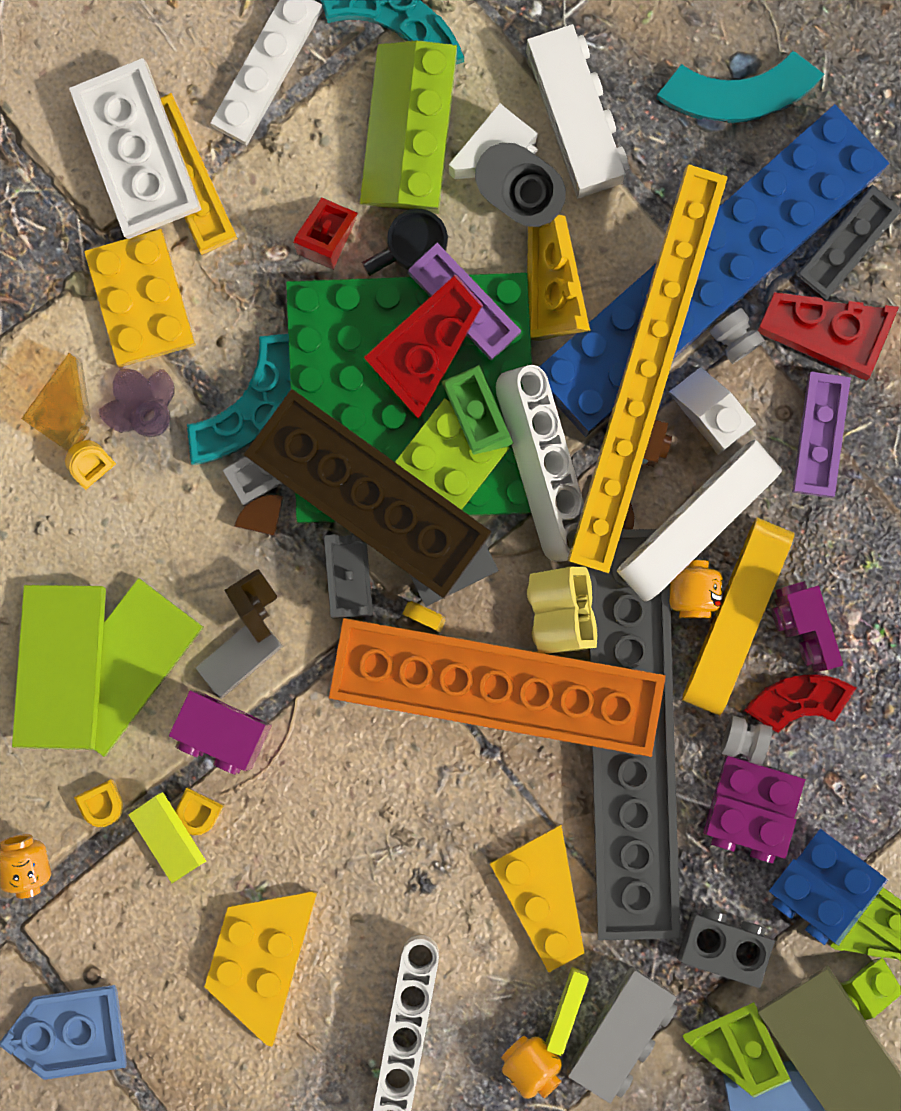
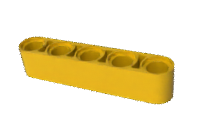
M758 517L755 518L722 596V606L715 613L686 684L682 701L718 716L724 711L792 545L794 532Z

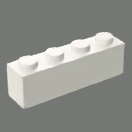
M572 24L527 39L526 53L577 199L623 184L626 175L625 170L629 169L628 159L622 146L616 148L612 133L616 132L615 122L609 109L603 111L599 96L603 95L602 85L596 72L590 73L586 59L590 58V53L584 35L577 36Z

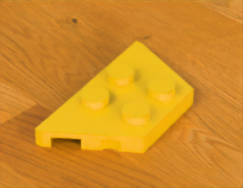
M315 891L229 906L204 987L265 1045L270 1047L274 1045L318 893Z

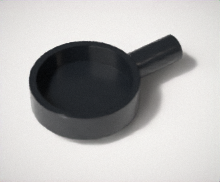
M407 210L398 215L392 222L388 231V248L361 263L368 276L394 262L408 270L436 243L445 251L447 250L448 234L446 227L436 214L428 210Z

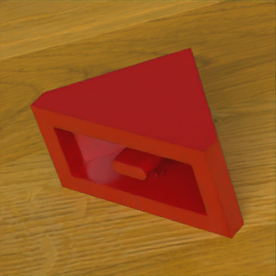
M321 197L294 238L293 243L297 255L334 270L356 221L358 212Z

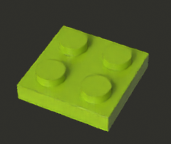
M445 398L395 463L462 510L509 450V447L473 455L451 402Z

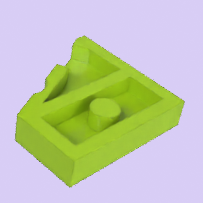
M883 887L839 946L831 940L827 945L839 951L844 950L901 961V900Z
M754 1002L682 1035L686 1043L753 1098L791 1081Z

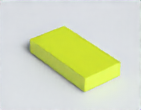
M163 792L128 814L171 884L206 862V859Z
M571 967L546 1040L547 1051L560 1056L564 1053L589 980L586 972Z

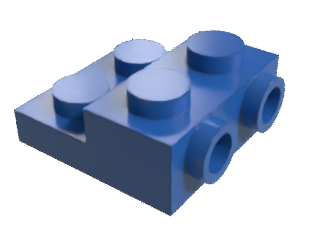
M820 829L796 860L793 859L769 892L776 897L772 905L791 920L795 914L802 917L809 923L805 931L823 945L830 939L839 946L888 882V879Z

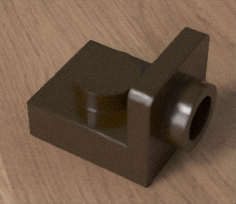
M256 569L224 591L241 620L259 643L272 635L264 622V619L270 616L265 606L276 600L277 595L262 572Z

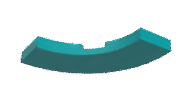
M320 0L327 23L342 20L368 21L390 29L405 41L417 40L457 45L456 65L464 62V55L451 29L440 15H437L421 0Z
M794 50L771 70L761 75L741 80L710 78L698 74L681 64L657 94L656 99L666 106L696 119L702 120L704 118L714 121H727L728 123L759 120L761 117L787 109L808 94L825 74Z
M288 334L259 336L257 365L249 386L243 395L233 405L218 415L204 421L187 424L192 466L225 458L249 445L261 432L291 390Z

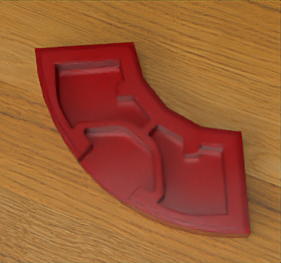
M792 676L764 688L754 696L743 711L760 723L771 726L772 731L775 733H779L789 722L803 716H819L835 722L857 688L845 681L830 676Z

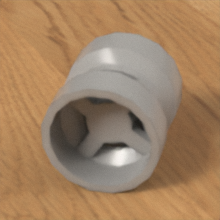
M742 308L733 312L709 330L715 341L722 342L723 345L728 346L725 355L732 364L765 342L759 331H749V317Z
M732 715L723 737L721 754L735 757L740 753L746 757L748 762L761 766L770 745L772 727L760 723L755 726H747L744 718Z

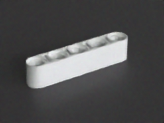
M527 365L502 373L496 382V394L506 427L514 443L512 444L513 452L542 550L551 561H567L584 507V501L548 378L540 367ZM532 420H533V423H534V425H535V431H534V428H533V426H532Z
M756 439L748 442L619 566L617 572L643 602L651 600L782 472L781 467Z
M425 935L411 937L405 943L402 950L373 1111H411L439 961V949L436 942ZM416 945L427 946L431 950L432 959L426 965H415L410 961L409 951ZM409 986H416L423 991L425 995L424 1001L417 1006L406 1005L401 998L402 991ZM402 1027H408L416 1033L417 1040L412 1046L402 1047L395 1042L394 1033ZM393 1069H402L408 1074L410 1080L404 1087L395 1088L388 1083L386 1079L387 1074Z

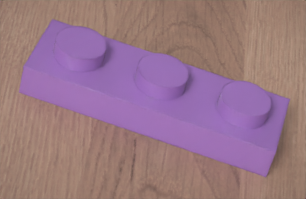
M438 243L408 269L410 277L430 297L454 275H457L483 304L467 336L491 361L521 334L519 327Z
M810 372L808 374L793 493L827 498L835 497L851 377Z

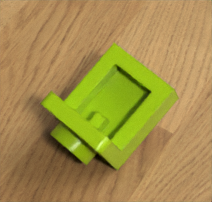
M883 958L872 960L848 981L840 983L865 1020L875 1018L901 996V986Z

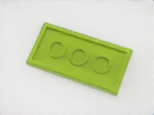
M140 578L136 580L104 622L95 751L103 757L107 756L204 628V626Z
M24 585L12 747L20 749L95 750L106 598L105 587Z

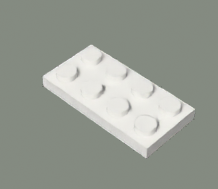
M143 58L69 88L125 238H133L202 210L148 64Z

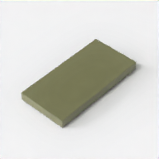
M828 965L759 1008V1015L825 1111H901V1071Z

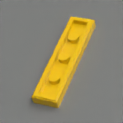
M172 93L160 99L202 210L184 218L201 255L238 238Z

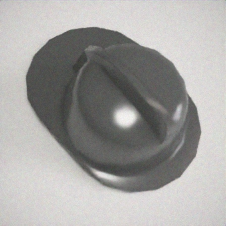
M502 142L489 147L480 156L475 173L478 189L488 202L507 216L524 226L540 227L550 223L560 214L566 197L563 179L553 167L530 150L516 143Z

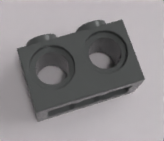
M708 908L703 909L702 915L691 911L677 959L683 964L761 988L775 940L765 935L767 928L744 920L741 927L726 923L727 915ZM704 929H714L717 933V942L714 947L708 950L700 949L697 945L698 934ZM746 941L753 942L756 946L754 958L749 962H739L736 957L738 946Z

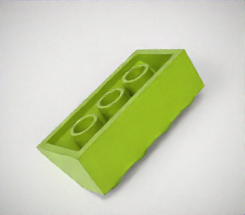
M417 40L378 44L360 205L402 210L425 209L439 214L457 61V45Z

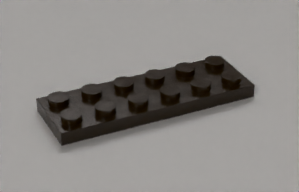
M293 389L290 390L244 454L246 458L443 599L446 598L492 534L491 530Z

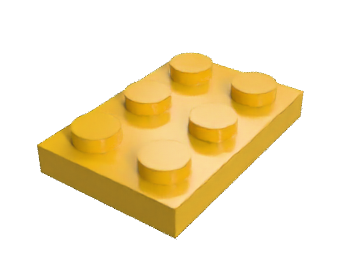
M162 229L84 251L112 350L119 368L196 346Z

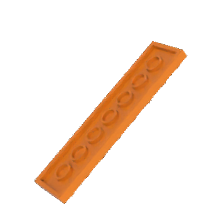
M343 618L329 699L652 757L666 675Z

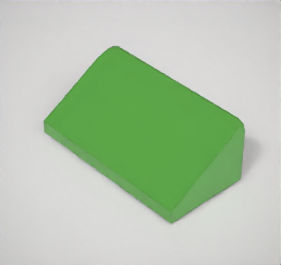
M479 365L442 381L473 455L514 444Z

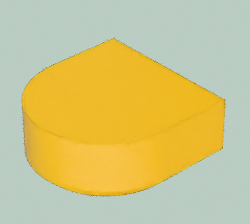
M84 440L74 444L68 450L65 457L67 470L85 490L116 465L106 451L98 443L91 440Z
M413 601L407 602L402 615L438 632H441L446 622L443 615Z
M113 779L74 797L83 818L95 827H105L115 823L123 811V801Z
M187 787L176 808V814L190 835H202L213 828L224 804Z

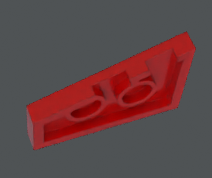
M457 275L448 280L364 357L418 419L424 412L483 307V304Z
M774 292L757 331L763 336L867 381L871 377L899 307L885 305L883 308L864 306L863 302L848 301L847 304L828 302L819 297Z

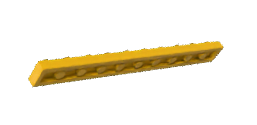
M690 164L685 167L567 560L569 562L605 573L610 571L726 185L727 176Z

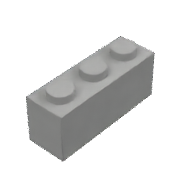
M631 966L567 1067L568 1077L610 1104L616 1095L620 1098L623 1097L633 1080V1076L629 1073L638 1060L643 1063L648 1058L655 1045V1041L651 1038L659 1025L666 1027L677 1010V1006L673 1004L677 998L675 994Z

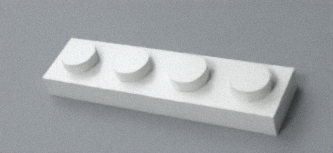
M279 0L210 123L212 128L246 146L248 145L323 11L322 4L315 0Z

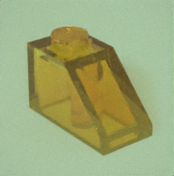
M68 353L21 418L66 451L72 445L86 438L90 430L87 424L91 420L83 365L70 353Z

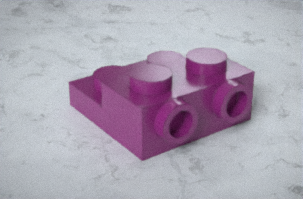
M803 581L775 590L777 598L774 600L777 607L772 608V616L778 631L784 630L786 638L802 634L804 641L799 642V648L805 665H812L814 672L843 666L819 585L807 588L806 582Z
M725 755L703 833L712 836L711 845L734 852L736 844L752 849L750 857L773 864L776 856L786 859L797 821L794 818L806 779Z

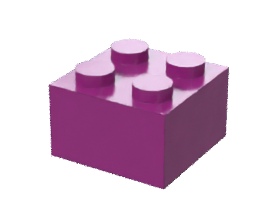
M190 690L169 737L178 740L175 748L194 757H202L206 753L215 757L214 766L236 775L241 770L247 771L253 768L272 724L200 691Z

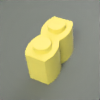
M566 567L530 574L527 598L535 613L532 639L537 646L538 652L558 654L596 648L597 625L591 608L592 585L587 567Z

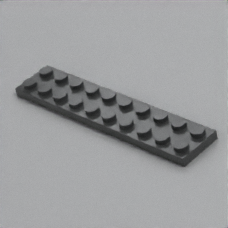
M657 529L622 530L609 573L587 567L592 585L591 608L597 625L596 648L589 649V662L666 675L652 757L592 746L598 940L681 939L671 612L669 603L670 583L654 598L643 602L617 572L619 566Z

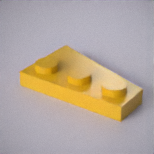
M558 215L550 223L540 227H528L527 279L531 340L542 341L590 331L566 216Z
M559 824L490 862L496 877L548 973L584 954L562 825Z

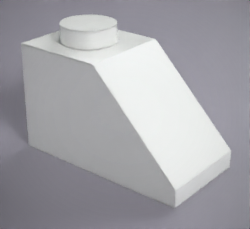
M499 104L450 162L449 175L454 179L475 178L476 165L480 156L489 147L502 142L516 143L536 154L538 149L534 145L536 144L537 132L502 104Z
M701 367L669 391L672 398L718 455L756 425L733 394Z

